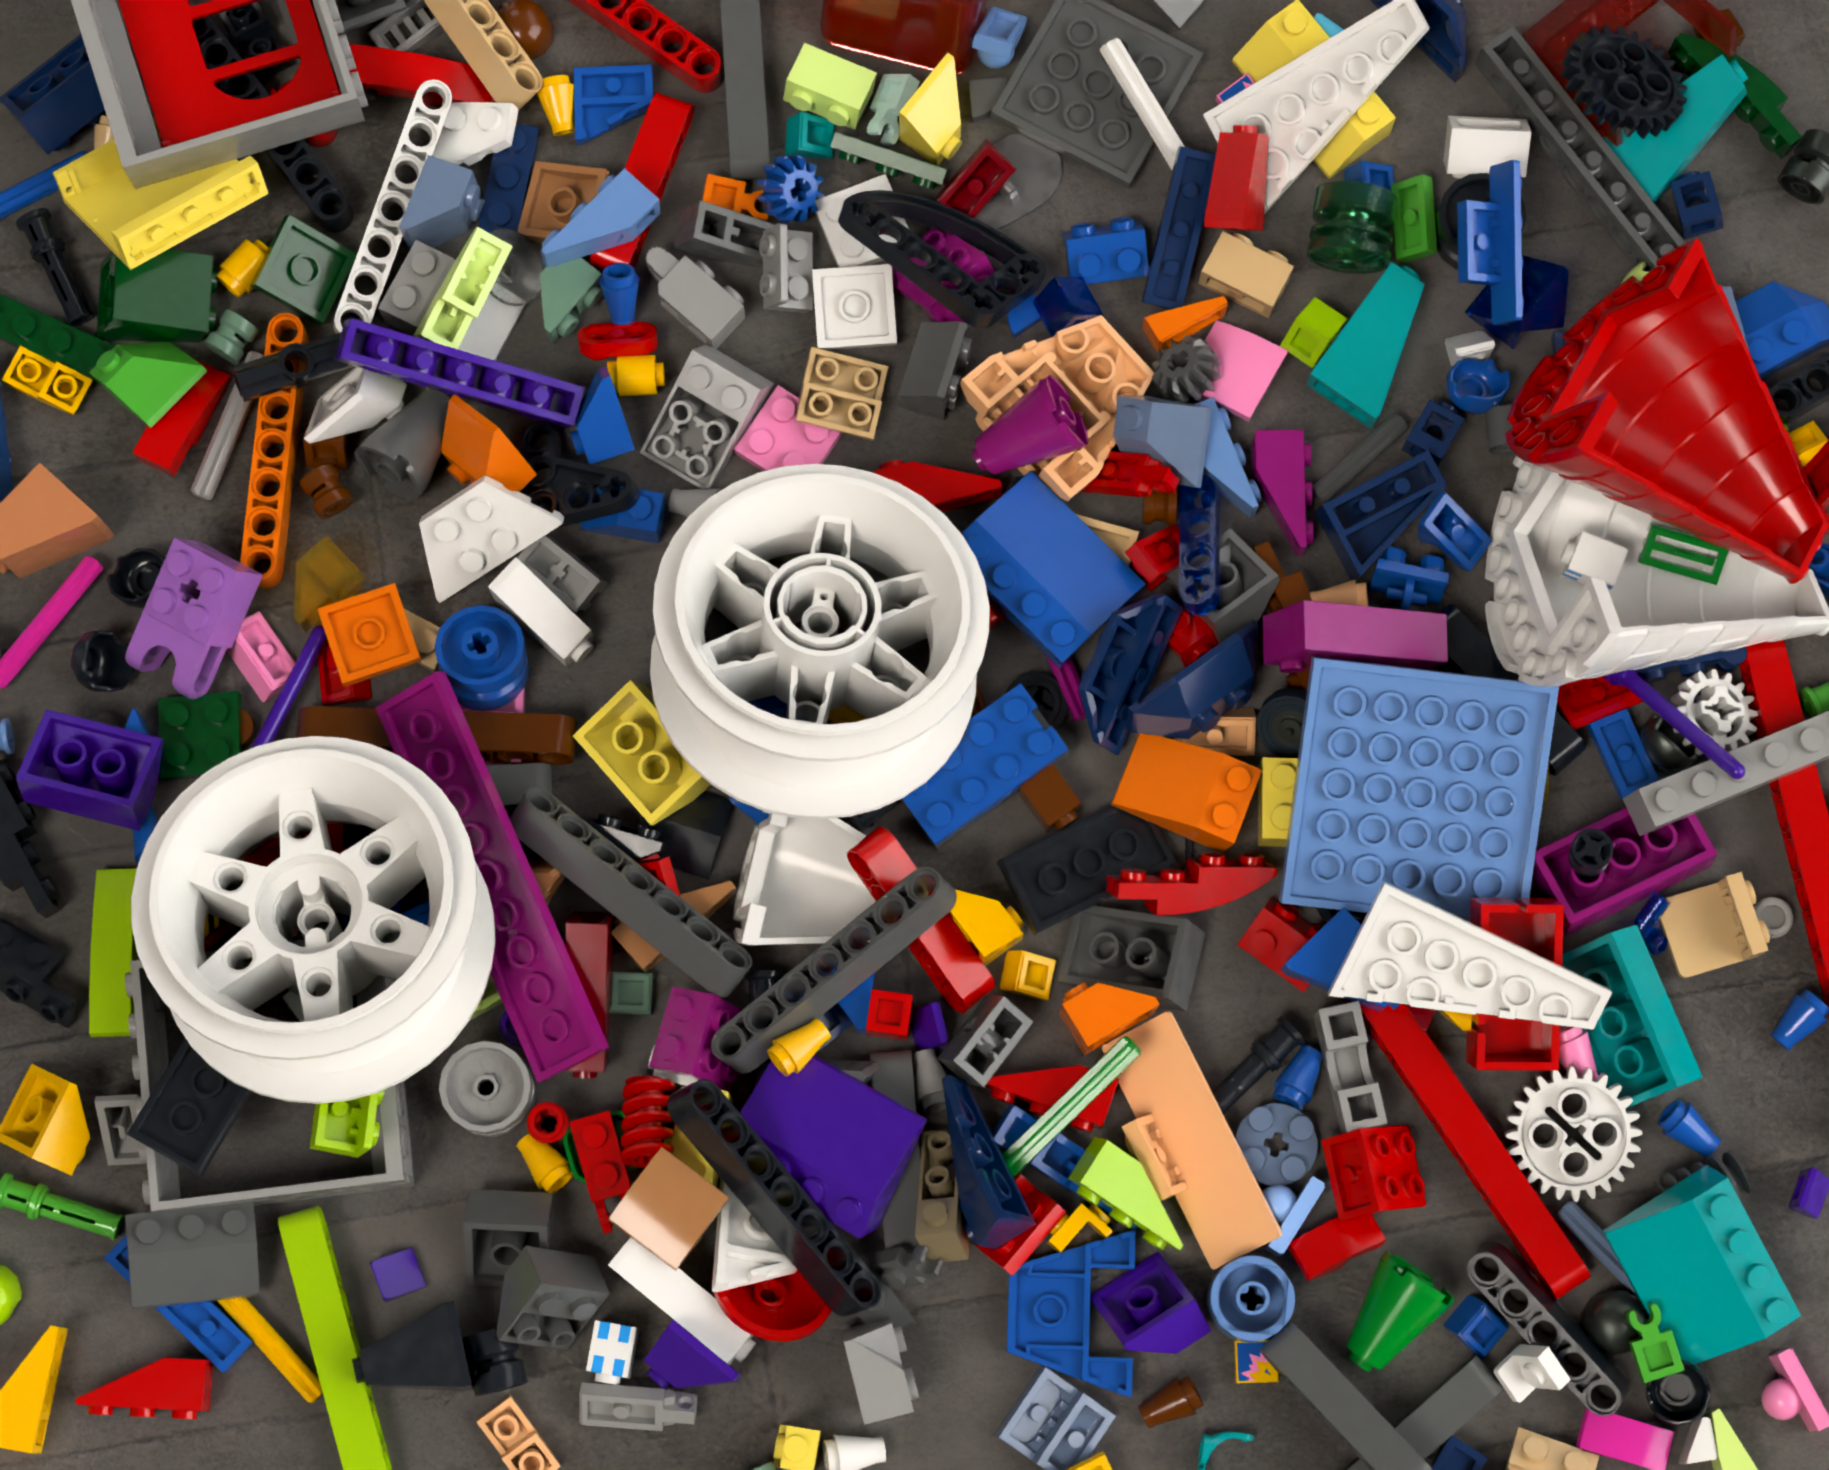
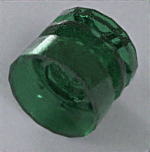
M1333 181L1318 186L1315 191L1312 218L1318 224L1311 227L1309 234L1311 241L1308 244L1306 257L1319 267L1336 272L1370 274L1387 269L1391 257L1389 250L1393 242V238L1387 231L1394 227L1398 198L1393 192L1384 187L1365 182Z

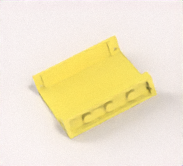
M154 117L153 119H154V122H155V126H156V129H157V132H158L160 141H161V143H162L161 136H160V133H159V130H158V127H157V124H156V120H155V117ZM114 139L52 172L64 203L130 270L269 194L259 164L251 156L241 161L235 159L135 189L123 169Z

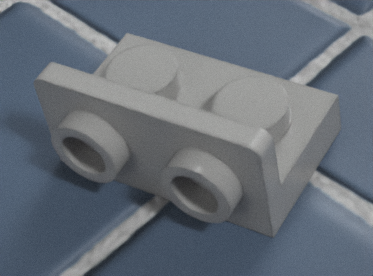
M778 223L763 231L759 244V252L761 257H763V275L760 280L763 309L808 313L813 311L812 232L787 230V224Z

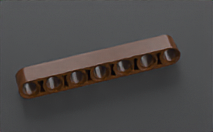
M308 706L299 710L296 738L309 736L347 738L373 744L394 753L375 708ZM463 711L480 753L484 758V762L497 764L546 763L558 766L568 765L574 761L576 739L573 735L576 733L577 721L570 716L560 714ZM521 759V762H511V760Z

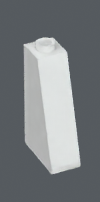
M631 1237L608 1264V1266L727 1364L730 1365L734 1359L741 1363L755 1347L756 1343L751 1339L753 1335L735 1325L722 1311L716 1298L681 1269L673 1270Z

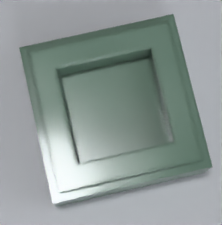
M611 972L609 1013L613 1015L651 1016L653 973Z

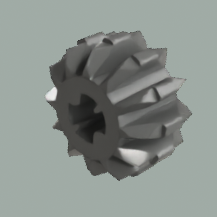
M1186 335L1180 343L1171 339V347L1169 349H1159L1161 359L1151 363L1155 372L1152 379L1155 386L1166 399L1189 403L1193 398L1201 402L1202 393L1205 391L1214 392L1211 382L1221 378L1218 369L1221 363L1207 342L1201 338L1194 340V338Z

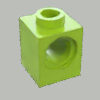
M1314 297L1296 317L1280 347L1288 350L1290 354L1313 368L1332 345L1348 319Z

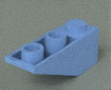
M625 168L617 176L610 175L600 185L598 189L599 194L589 203H581L570 216L571 221L561 231L556 229L545 238L540 250L543 264L550 268L634 241L661 214L659 199Z
M1214 397L1196 403L1195 405L1212 408L1202 479L1249 518L1254 517L1259 507L1258 502H1261L1260 491L1255 480H1248L1242 467L1246 465L1245 455L1240 444H1233L1227 431L1231 429V423L1225 408H1218Z

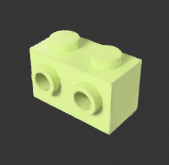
M804 43L786 79L783 100L789 102L798 110L813 112L827 118L834 125L847 126L855 130L873 94L877 72Z

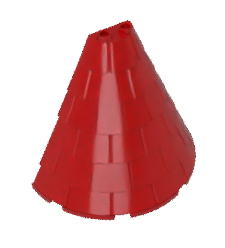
M1695 238L1658 258L1656 261L1657 267L1649 271L1641 281L1634 276L1628 278L1592 307L1563 335L1567 344L1561 347L1552 358L1545 356L1539 362L1515 398L1507 417L1512 428L1505 433L1506 442L1515 455L1523 461L1555 472L1567 480L1600 492L1609 499L1647 513L1656 520L1692 533L1703 541L1737 553L1743 559L1779 574L1790 584H1794L1807 575L1809 571L1808 566L1815 553L1822 546V539L1829 525L1810 486L1788 431L1783 426L1767 385L1759 377L1721 285H1717L1704 253L1703 244L1698 238Z

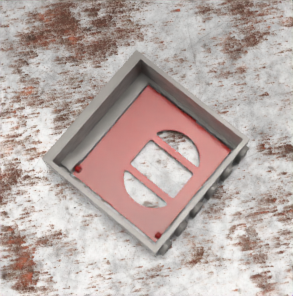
M71 0L123 169L135 189L365 121L361 108L369 105L358 71L349 72L357 69L346 34L338 36V34L344 33L345 30L335 0L312 1L340 90L338 89L310 0H285L298 39L296 44L213 69L206 68L193 22L262 0H212L195 6L189 5L191 0H118L162 143L155 126L117 1ZM296 58L301 59L297 73L289 84L279 92L265 98L253 100L232 97L214 86L219 81Z

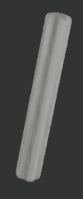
M250 351L247 353L244 363L262 358L264 355ZM236 383L191 487V492L204 500H211L254 401L253 399L243 402Z

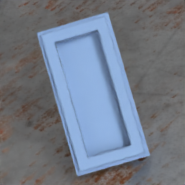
M1311 1176L1297 1197L1290 1188L1283 1185H1272L1264 1189L1262 1193L1282 1231L1281 1237L1266 1245L1265 1249L1275 1256L1284 1254L1323 1192L1325 1183Z

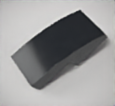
M258 2L219 13L244 59L283 48ZM290 61L253 71V74L261 82L292 66Z

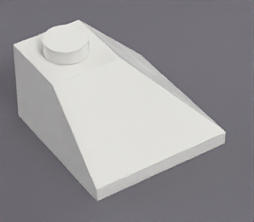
M358 367L353 368L318 398L304 439L311 444L372 428L384 418L389 420L404 406L402 398L407 384L402 380Z

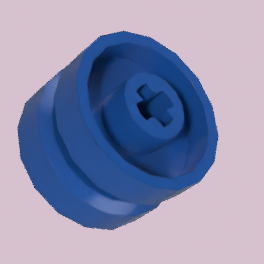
M483 605L463 608L450 616L438 630L434 646L439 670L446 672L459 704L466 708L483 711L500 708L516 699L526 686L530 669L522 629L508 613L496 607Z

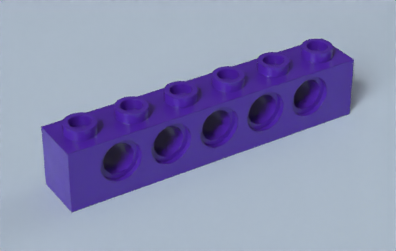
M353 318L344 322L334 361L450 395L455 394L460 398L528 418L546 421L562 428L575 426L585 387Z

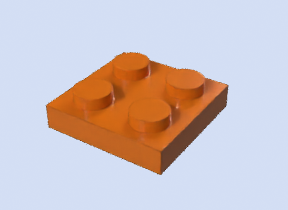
M395 583L317 608L344 687L422 661Z

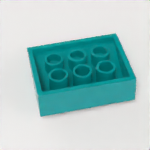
M1709 1165L1702 1167L1602 1231L1648 1317H1650V1311L1647 1303L1653 1302L1659 1307L1661 1322L1658 1329L1659 1331L1666 1328L1672 1330L1681 1360L1689 1361L1691 1364H1698L1766 1339L1801 1316L1728 1177Z

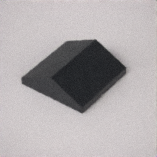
M702 793L693 802L652 826L641 816L639 825L661 830L660 837L671 840L669 848L657 852L660 858L669 856L673 869L709 880L733 804L729 800Z

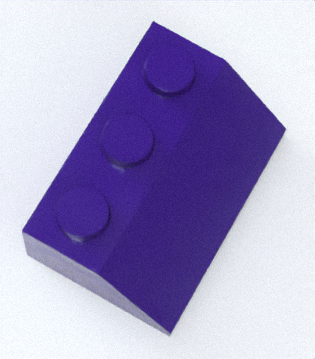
M46 709L17 773L16 781L24 802L141 831L155 797L163 739Z

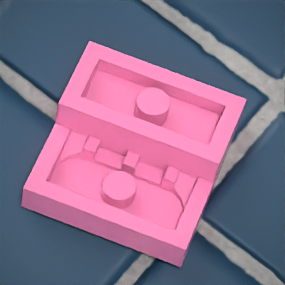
M1216 320L1205 342L1208 343L1219 358L1221 364L1218 369L1221 378L1211 382L1214 392L1205 391L1202 393L1201 402L1214 397L1219 407H1224L1225 410L1249 422L1286 358L1288 350L1253 333Z

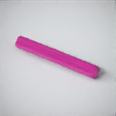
M89 555L84 557L0 659L1 689L8 686L102 572L103 566L95 558Z

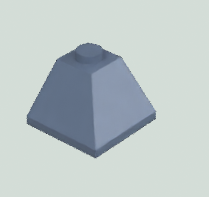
M1118 395L1113 437L1120 452L1148 454L1153 460L1160 461L1163 464L1162 466L1170 467V471L1180 479L1178 484L1201 488L1212 408L1146 395Z

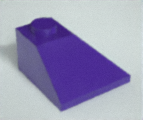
M1159 1252L1136 1265L1134 1270L1127 1271L1090 1295L1091 1302L1126 1350L1177 1354L1211 1332L1194 1297Z
M672 1320L644 1359V1362L651 1367L646 1374L664 1389L670 1383L675 1388L681 1389L738 1383L742 1378L739 1372L723 1361L675 1320Z

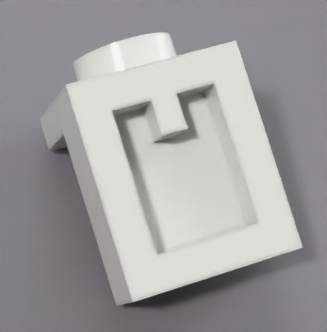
M1519 1344L1493 1371L1511 1400L1519 1403L1535 1388L1560 1391L1571 1380L1549 1346Z

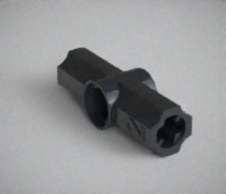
M342 332L306 344H289L281 352L232 367L235 383L243 402L287 388H303L311 380L355 367L334 361ZM291 359H299L306 364L307 368L301 373H292L287 370L285 364Z

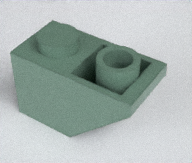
M582 258L550 268L545 267L539 274L544 329L548 340L554 345L561 337L564 339L569 337L579 323L577 318L586 307L589 309L593 308L603 296L599 283L602 273Z

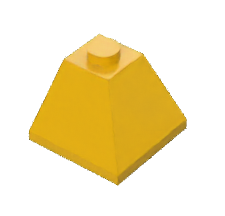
M955 889L957 893L956 903L949 912V915L985 966L1023 939V932L1020 928L1024 926V923L1012 906L1005 909L998 900Z
M31 1064L0 1125V1142L34 1160L72 1176L76 1166L83 1160L86 1146L90 1140L77 1085Z

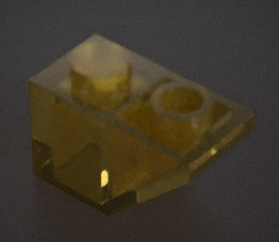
M327 535L296 562L294 619L305 633L311 627L314 628L322 625L317 608L353 597L362 586L360 582L365 579L359 568Z

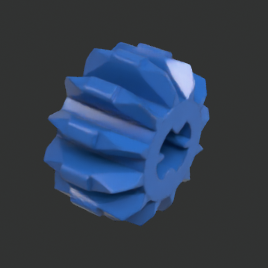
M791 155V157L779 156L774 159V165L768 164L764 166L763 169L767 177L757 181L761 187H764V192L757 197L761 202L767 203L764 212L770 216H776L780 222L790 223V221L802 222L807 220V213L819 211L815 199H821L825 196L821 191H818V185L825 179L814 175L817 165H814L812 162H805V158H802V156Z

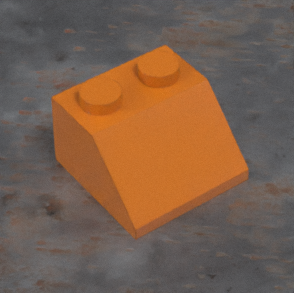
M454 394L449 399L441 445V453L451 464L447 468L448 472L463 486L468 481L472 484L486 475L502 483L506 489L520 492L537 475L536 472L498 426Z
M1086 982L1064 994V1003L1061 1005L1059 1015L1085 1056L1154 1015L1160 1004L1156 997L1102 983H1096L1088 987Z

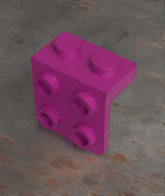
M931 228L921 238L979 283L995 272L984 253L956 235H950L936 228ZM910 258V260L917 265H928L925 261L919 258ZM892 267L893 288L923 307L931 322H964ZM940 281L947 288L959 289L952 282Z
M672 986L649 1066L659 1071L689 1076L697 1080L707 1079L716 1084L720 1090L730 1092L739 1073L713 1054L711 1041L714 1034L742 1010L715 994ZM740 1045L736 1048V1050H735L734 1053H736V1052L738 1051V1049L740 1048Z

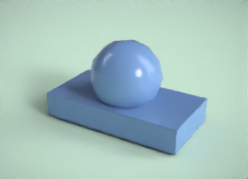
M994 6L991 7L978 28L972 44V48L977 49V56L981 63L990 69H1000L1008 65L1014 57L1015 48L1025 31L1028 18Z

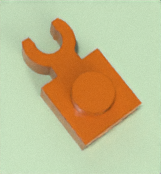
M707 174L701 201L763 221L768 219V214L758 212L754 207V203L760 201L757 197L764 192L763 190L747 194L744 193L746 182Z

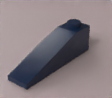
M947 1075L942 1078L960 1208L966 1219L964 1228L973 1243L978 1244V1246L997 1249L1035 1226L1036 1223L966 1080Z

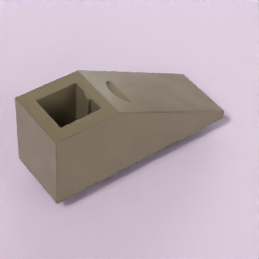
M949 1129L922 1131L915 1237L919 1246H926L929 1249L925 1257L926 1259H941L943 1262L968 1260L970 1238L965 1231L964 1223L966 1219L960 1208Z

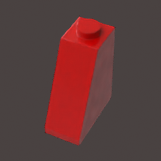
M1233 125L1232 133L1220 132L1205 212L1204 227L1235 231H1264L1269 136L1256 133L1257 126Z

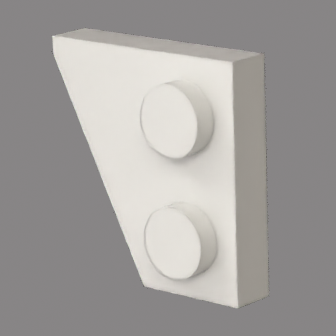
M451 102L432 156L456 165L465 163L470 166L481 161L487 154L498 153L512 146L519 109L513 103Z

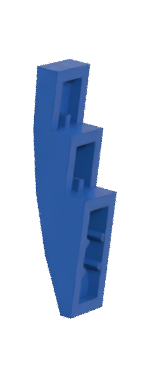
M1009 1104L993 1130L992 1135L997 1145L1007 1150L1037 1120L1017 1106ZM1059 1133L1027 1165L1090 1205L1092 1204L1076 1193L1079 1186L1068 1179L1086 1150ZM1102 1201L1097 1205L1100 1210L1109 1216L1112 1208ZM1133 1223L1130 1229L1136 1231L1138 1226Z

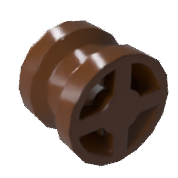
M1177 488L1175 493H1158L1152 490L1150 496H1143L1142 524L1151 525L1154 521H1163L1166 525L1175 526Z

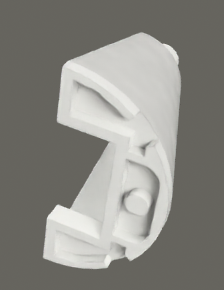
M763 811L768 813L769 816L760 822L759 825H755L739 878L733 920L741 922V929L735 927L733 932L735 941L747 946L824 944L876 902L847 859V852L864 839L866 835L839 818H793Z

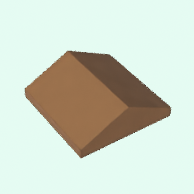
M535 161L517 235L524 239L543 243L552 231L556 229L561 231L571 221L570 216L581 203H589L599 194L598 189L603 181L609 177L610 172L602 168Z

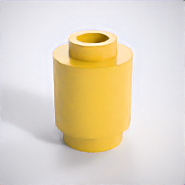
M245 239L220 265L221 271L216 275L218 280L237 298H240L245 292L249 294L254 289L250 285L268 247L258 239L254 243Z
M656 355L617 357V361H607L608 372L615 392L619 393V396L658 395V387L665 386L664 362L657 363Z

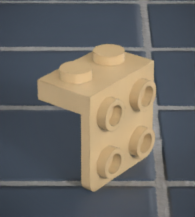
M1742 872L1725 876L1717 883L1670 896L1657 902L1656 911L1680 977L1689 978L1756 958L1768 951L1767 943L1770 942L1769 932L1765 922L1757 918L1753 904H1756L1755 891L1749 880L1744 881Z

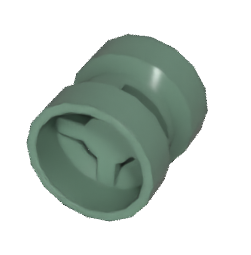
M226 309L219 319L220 326L216 331L209 333L204 344L218 356L232 364L238 365L244 356L243 348L247 343L254 341L259 330L242 316Z

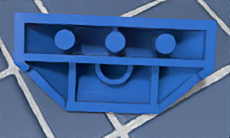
M1774 281L1735 301L1750 355L1761 381L1829 345V308L1825 301Z

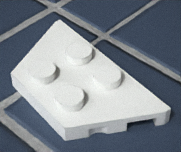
M486 475L423 515L419 522L436 599L439 603L443 602L563 524L564 516L556 510H553L551 513L531 503L530 497L518 491H510L502 483Z
M720 1178L719 1190L726 1194L729 1200L717 1215L712 1291L721 1292L796 1273V1267Z

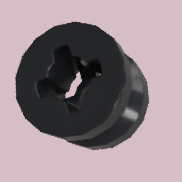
M1589 828L1582 830L1575 836L1569 849L1568 860L1571 868L1576 873L1586 877L1600 875L1607 868L1613 855L1612 841L1605 832L1599 829ZM1588 856V857H1590V858H1593V859H1594V862H1593L1592 859H1587V858H1583V857Z

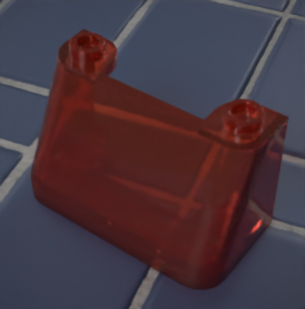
M823 0L820 30L825 41L835 47L930 71L934 70L948 52L954 56L956 75L967 70L972 62L975 48H972L974 36L983 22L987 0Z

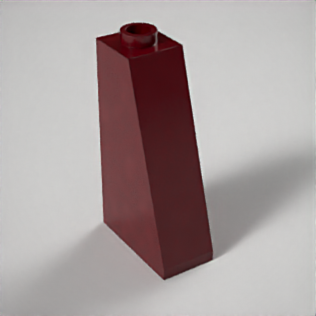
M574 911L566 922L565 947L609 1045V1008L614 938L611 932L615 929L613 925L615 916L610 912ZM609 1048L566 1071L573 1072V1077L589 1079L598 1077V1072L604 1073L608 1066Z

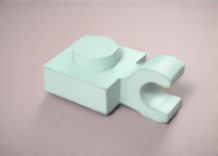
M883 74L869 108L875 112L874 117L867 126V133L869 135H881L882 130H884L880 141L881 144L894 145L899 138V125L897 122L899 112L916 92L920 81L911 74Z

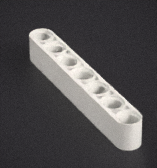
M440 80L425 81L417 90L335 313L333 327L336 334L342 332L343 327L341 326L340 319L346 313H356L361 317L362 321L370 324L372 322L403 237L399 228L402 218L396 221L388 220L383 216L381 208L388 202H395L402 207L403 213H405L427 156L433 155L452 101L451 90ZM427 92H436L443 98L444 105L440 109H429L424 105L422 96ZM417 128L427 131L430 136V143L423 147L415 146L409 140V132ZM402 165L412 167L416 171L417 179L409 184L400 182L395 175L396 168ZM374 239L386 241L390 248L389 255L383 258L372 256L368 250L369 242ZM360 276H369L376 283V291L371 295H362L355 289L354 281Z

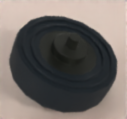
M1292 687L1277 690L1265 699L1257 715V732L1261 742L1270 752L1282 758H1298L1307 690Z

